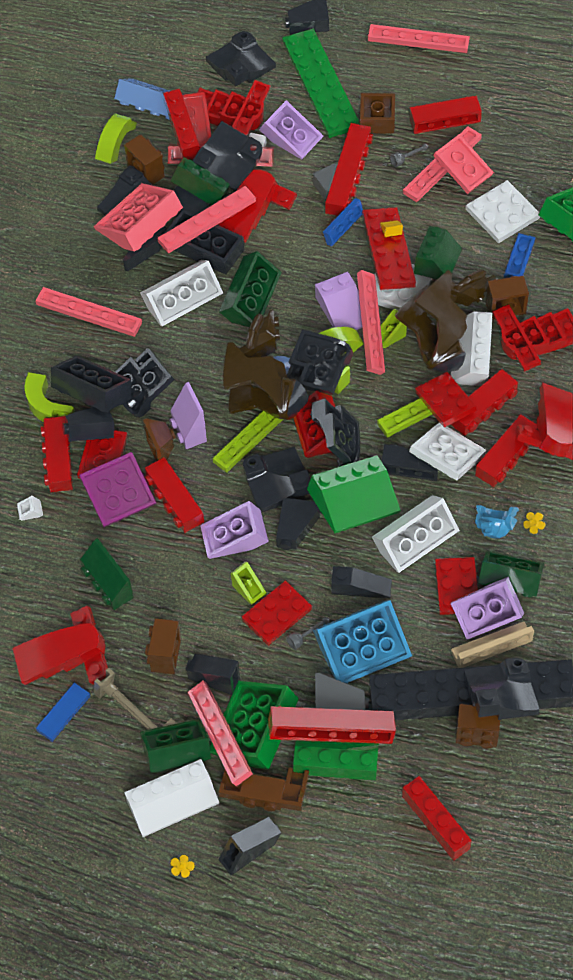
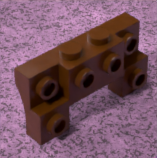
M288 768L286 782L284 779L252 774L242 783L235 786L225 769L219 788V797L239 800L240 804H243L245 807H263L271 812L281 811V808L301 811L304 795L306 794L309 771L305 770L303 774L293 772V768Z

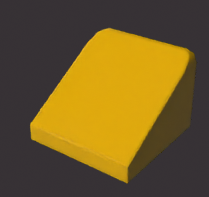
M398 220L380 223L385 237L402 235L403 225Z

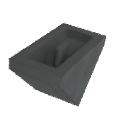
M335 163L313 173V185L325 201L337 168Z

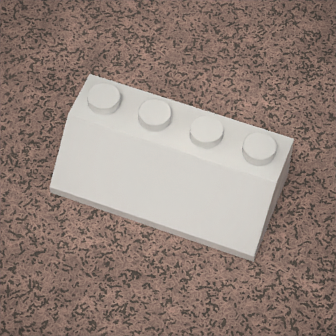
M200 260L140 292L148 310L160 326H164L223 294V291L209 261Z
M472 312L467 315L465 320L467 329L463 337L459 339L466 353L465 360L459 370L451 372V377L460 385L482 386L488 381L492 313Z
M432 495L376 533L372 538L382 556L399 573L460 530L444 499Z
M201 759L124 792L142 837L219 804L213 784Z

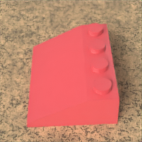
M141 183L93 227L123 249L135 252L141 248L144 242L152 238L155 232L164 227L167 221L176 216L183 207L174 190Z

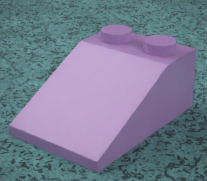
M287 100L259 129L271 142L301 160L323 137Z
M348 272L315 284V297L333 328L350 327L356 330L362 328L359 291Z
M185 383L171 409L172 418L169 421L172 428H176L178 432L176 435L179 443H183L185 448L189 449L207 442L204 412L190 383Z
M250 501L200 525L209 559L253 550L269 542L261 510Z
M509 577L451 602L466 639L522 618L524 615Z

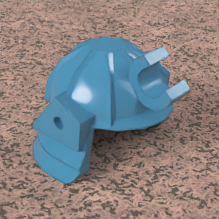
M476 505L478 514L476 515L475 523L477 528L481 529L484 536L495 539L501 538L510 530H513L517 519L514 517L519 511L517 507H510L509 511H498L482 505Z

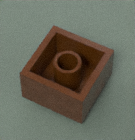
M361 93L360 125L370 126L371 133L394 134L395 93Z
M140 134L124 144L127 167L131 165L142 172L152 185L165 177V167L162 160L163 154L159 149L156 150L149 139H145Z
M524 275L488 281L486 294L488 313L510 305L515 316L526 314L529 292Z
M155 618L154 625H150L149 628L150 644L147 643L145 649L147 664H150L151 672L175 675L182 639L179 621Z
M460 704L456 743L462 746L478 745L486 749L497 747L500 730V720H498L497 715L478 717L475 706Z

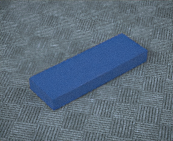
M355 198L323 231L327 245L333 246L362 215L363 208L360 199Z
M518 233L504 278L524 275L536 237Z
M73 683L36 727V731L53 742L90 698V693L76 683Z

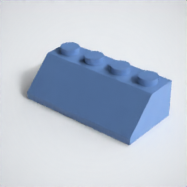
M133 78L119 79L114 99L119 100L120 104L126 106L131 104L135 106V109L141 111L147 109L150 110V114L156 116L162 114L166 116V119L170 120L163 93L170 90Z

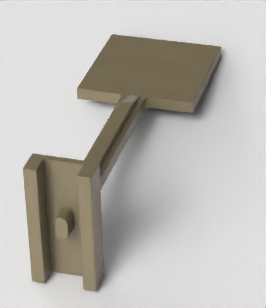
M110 668L106 669L105 680L103 679L100 682L96 679L94 681V694L99 699L107 694L109 697H113L147 730L158 728L118 691L119 688L114 685L115 673ZM170 718L162 727L177 723ZM175 767V768H170V769H166V770L170 773V772H173V771H175V770H177V769H179V768H176V767Z

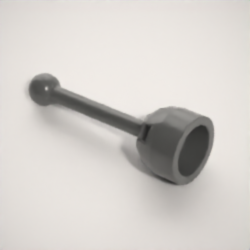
M424 143L422 147L404 155L400 152L391 154V164L394 167L402 165L406 157L421 150H427L428 144Z
M323 617L321 622L302 634L294 632L288 635L286 640L293 650L298 649L303 644V637L313 632V629L328 624L330 622L329 618Z

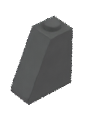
M315 673L316 708L369 710V698H365L364 690L321 673Z

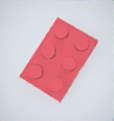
M460 134L433 155L467 194L494 174Z

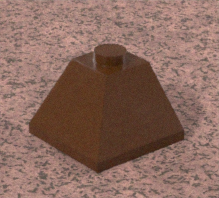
M144 419L146 440L155 461L164 457L167 460L174 448L173 439H175L173 429H169L166 422Z

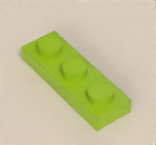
M418 399L377 420V425L388 438L432 415V412L421 399Z

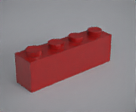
M180 88L163 93L165 106L182 157L189 160L194 159L200 147Z
M476 95L410 107L409 119L414 134L479 123L481 122L482 110Z
M501 369L469 396L476 405L477 411L451 425L464 436L469 432H474L482 421H487L495 410H500L507 400H511L517 395L518 382Z
M521 414L476 465L475 476L492 487H495L498 482L501 483L505 479L507 471L509 469L512 470L516 466L519 457L525 456L530 444L516 440L518 424L528 425L538 430L537 424Z
M65 416L44 418V426H41V435L45 437V442H42L43 453H46V458H43L44 469H47V474H44L45 486L49 485L50 493L73 490L70 442L67 435L63 434L62 424L65 423Z
M165 457L145 467L146 476L144 478L148 486L152 485L156 498L163 501L165 511L168 514H172L177 528L181 527L183 532L186 533L204 523L202 510Z
M420 776L403 787L402 797L453 861L470 850L472 840Z

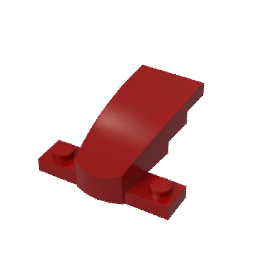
M255 80L247 97L233 91L229 95L217 89L213 93L199 88L197 93L205 92L209 124L219 126L220 122L223 121L248 136L250 130L257 129L263 122L264 101L271 85Z
M253 170L237 189L239 190L246 186L256 197V202L217 224L243 236L245 244L252 230L256 229L261 216L265 215L270 202L290 211L297 197L295 192L279 186L275 178L267 171Z
M510 305L492 312L501 329V346L503 351L511 359H517L524 372L541 365L538 355L573 344V315L568 308L556 314L549 312L537 319L533 316L519 323Z
M542 383L539 388L541 396L538 402L539 416L536 420L538 430L528 425L518 424L516 440L538 447L551 455L573 460V393Z
M89 606L70 613L73 626L39 636L13 648L21 683L27 685L41 677L47 679L62 670L68 672L82 663L85 665L89 683L94 685L96 679L99 681L106 679V669H108L104 656L105 640L101 632L96 628L92 610Z

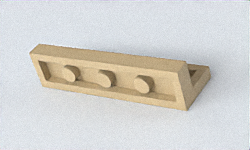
M521 622L452 648L451 653L458 668H464L532 642L534 630L532 626L527 627L525 622Z

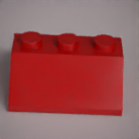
M315 391L309 396L308 403L293 418L306 458L332 453L327 448L323 428L312 420L310 414L312 403L322 399H326L335 407L332 396L319 391Z

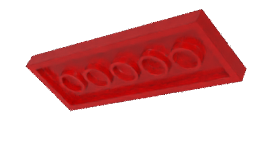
M398 208L362 210L379 289L389 290L416 287V279L404 232L402 231V235L385 237L380 225L383 222L397 220L401 223Z

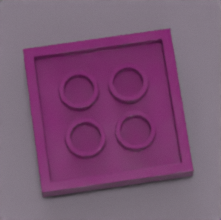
M132 452L79 475L103 528L156 505V501Z

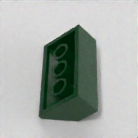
M258 251L243 256L219 313L231 323L250 327L257 314L264 315L282 272Z

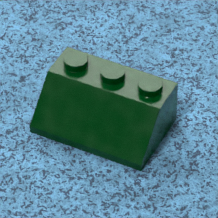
M185 157L177 166L171 182L210 205H214L222 200L230 187V184L225 182L224 179L215 176L209 170L198 166L192 160Z
M429 226L416 255L414 274L438 279L447 270L453 273L462 247L448 230Z
M96 538L81 557L82 567L80 570L85 578H90L93 589L102 594L101 598L105 605H110L113 610H116L134 598L130 579L100 540Z
M487 551L482 562L478 584L485 587L509 577L515 592L521 593L525 597H537L544 563Z
M200 719L140 732L146 761L151 773L163 772L166 769L175 767L181 768L200 759L202 762L211 759L209 738Z

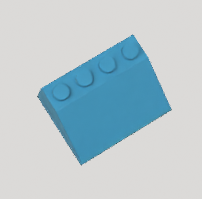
M385 600L313 629L319 647L334 678L343 683L351 682L412 657L391 600Z

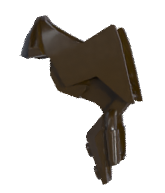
M479 269L466 276L459 283H455L452 281V273L447 270L433 284L423 287L398 310L395 317L416 334L421 355L428 370L453 372L459 370L463 365L466 353L459 339L463 337L467 329L465 321L467 315L456 303L467 307L475 301L479 303L485 297L484 292H487L488 281L494 280L496 278L495 275L486 278V271ZM427 313L436 319L437 325L427 316Z
M270 309L267 317L263 318L261 314H257L248 329L246 345L238 348L233 342L227 343L223 369V386L225 390L231 389L229 414L258 408L278 419L286 421L294 418L308 403L309 397L302 384L297 380L287 378L284 363L274 359L273 356H268L277 350V340H280L279 329H276V327H279V317L275 316L274 309ZM250 383L255 384L258 388H253Z

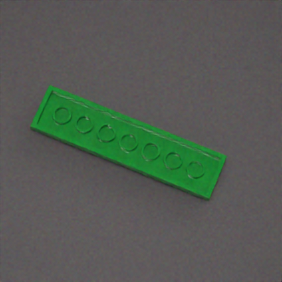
M314 28L282 37L287 53L328 138L348 133L351 123L360 125Z

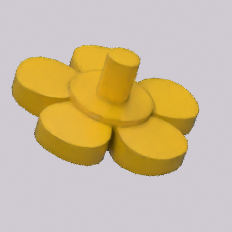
M533 512L527 513L526 518L528 520L524 521V528H530V533L537 534L538 529L542 530L545 528V522L541 521L543 514L536 513L534 515Z
M181 855L180 860L173 858L170 862L173 867L171 873L174 876H178L181 872V877L183 878L188 877L190 871L195 867L192 861L188 862V856Z

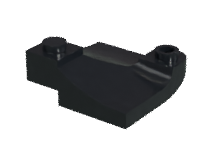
M242 31L232 36L231 41L227 45L206 56V62L225 81L229 80L235 87L244 81L251 83L276 68V63L259 47L256 38L247 31Z
M221 121L209 140L200 148L193 162L209 170L215 176L224 179L225 182L230 184L229 188L236 191L256 167L262 156L263 148L258 140L246 136ZM252 146L257 147V149L254 151H252L250 148Z
M129 165L119 175L116 184L97 206V210L106 216L141 183L152 184L144 177L142 172Z
M302 329L289 360L291 366L287 373V378L299 381L306 391H319L333 395L345 366L350 364L353 350L349 344L340 339Z
M149 348L135 360L130 357L115 371L131 379V400L122 405L136 418L144 416L152 409L151 402L175 380L162 361Z
M326 399L313 402L310 413L311 418L323 428L327 448L338 457V466L341 467L359 461V421L342 405L334 407Z
M295 446L264 456L255 454L243 461V470L256 507L261 510V513L281 507L283 498L295 499L310 494L307 488L311 479L298 456Z
M521 658L504 659L499 665L464 669L463 675L472 705L476 707L478 717L497 715L498 720L539 715L540 709L531 685L530 671L525 660Z

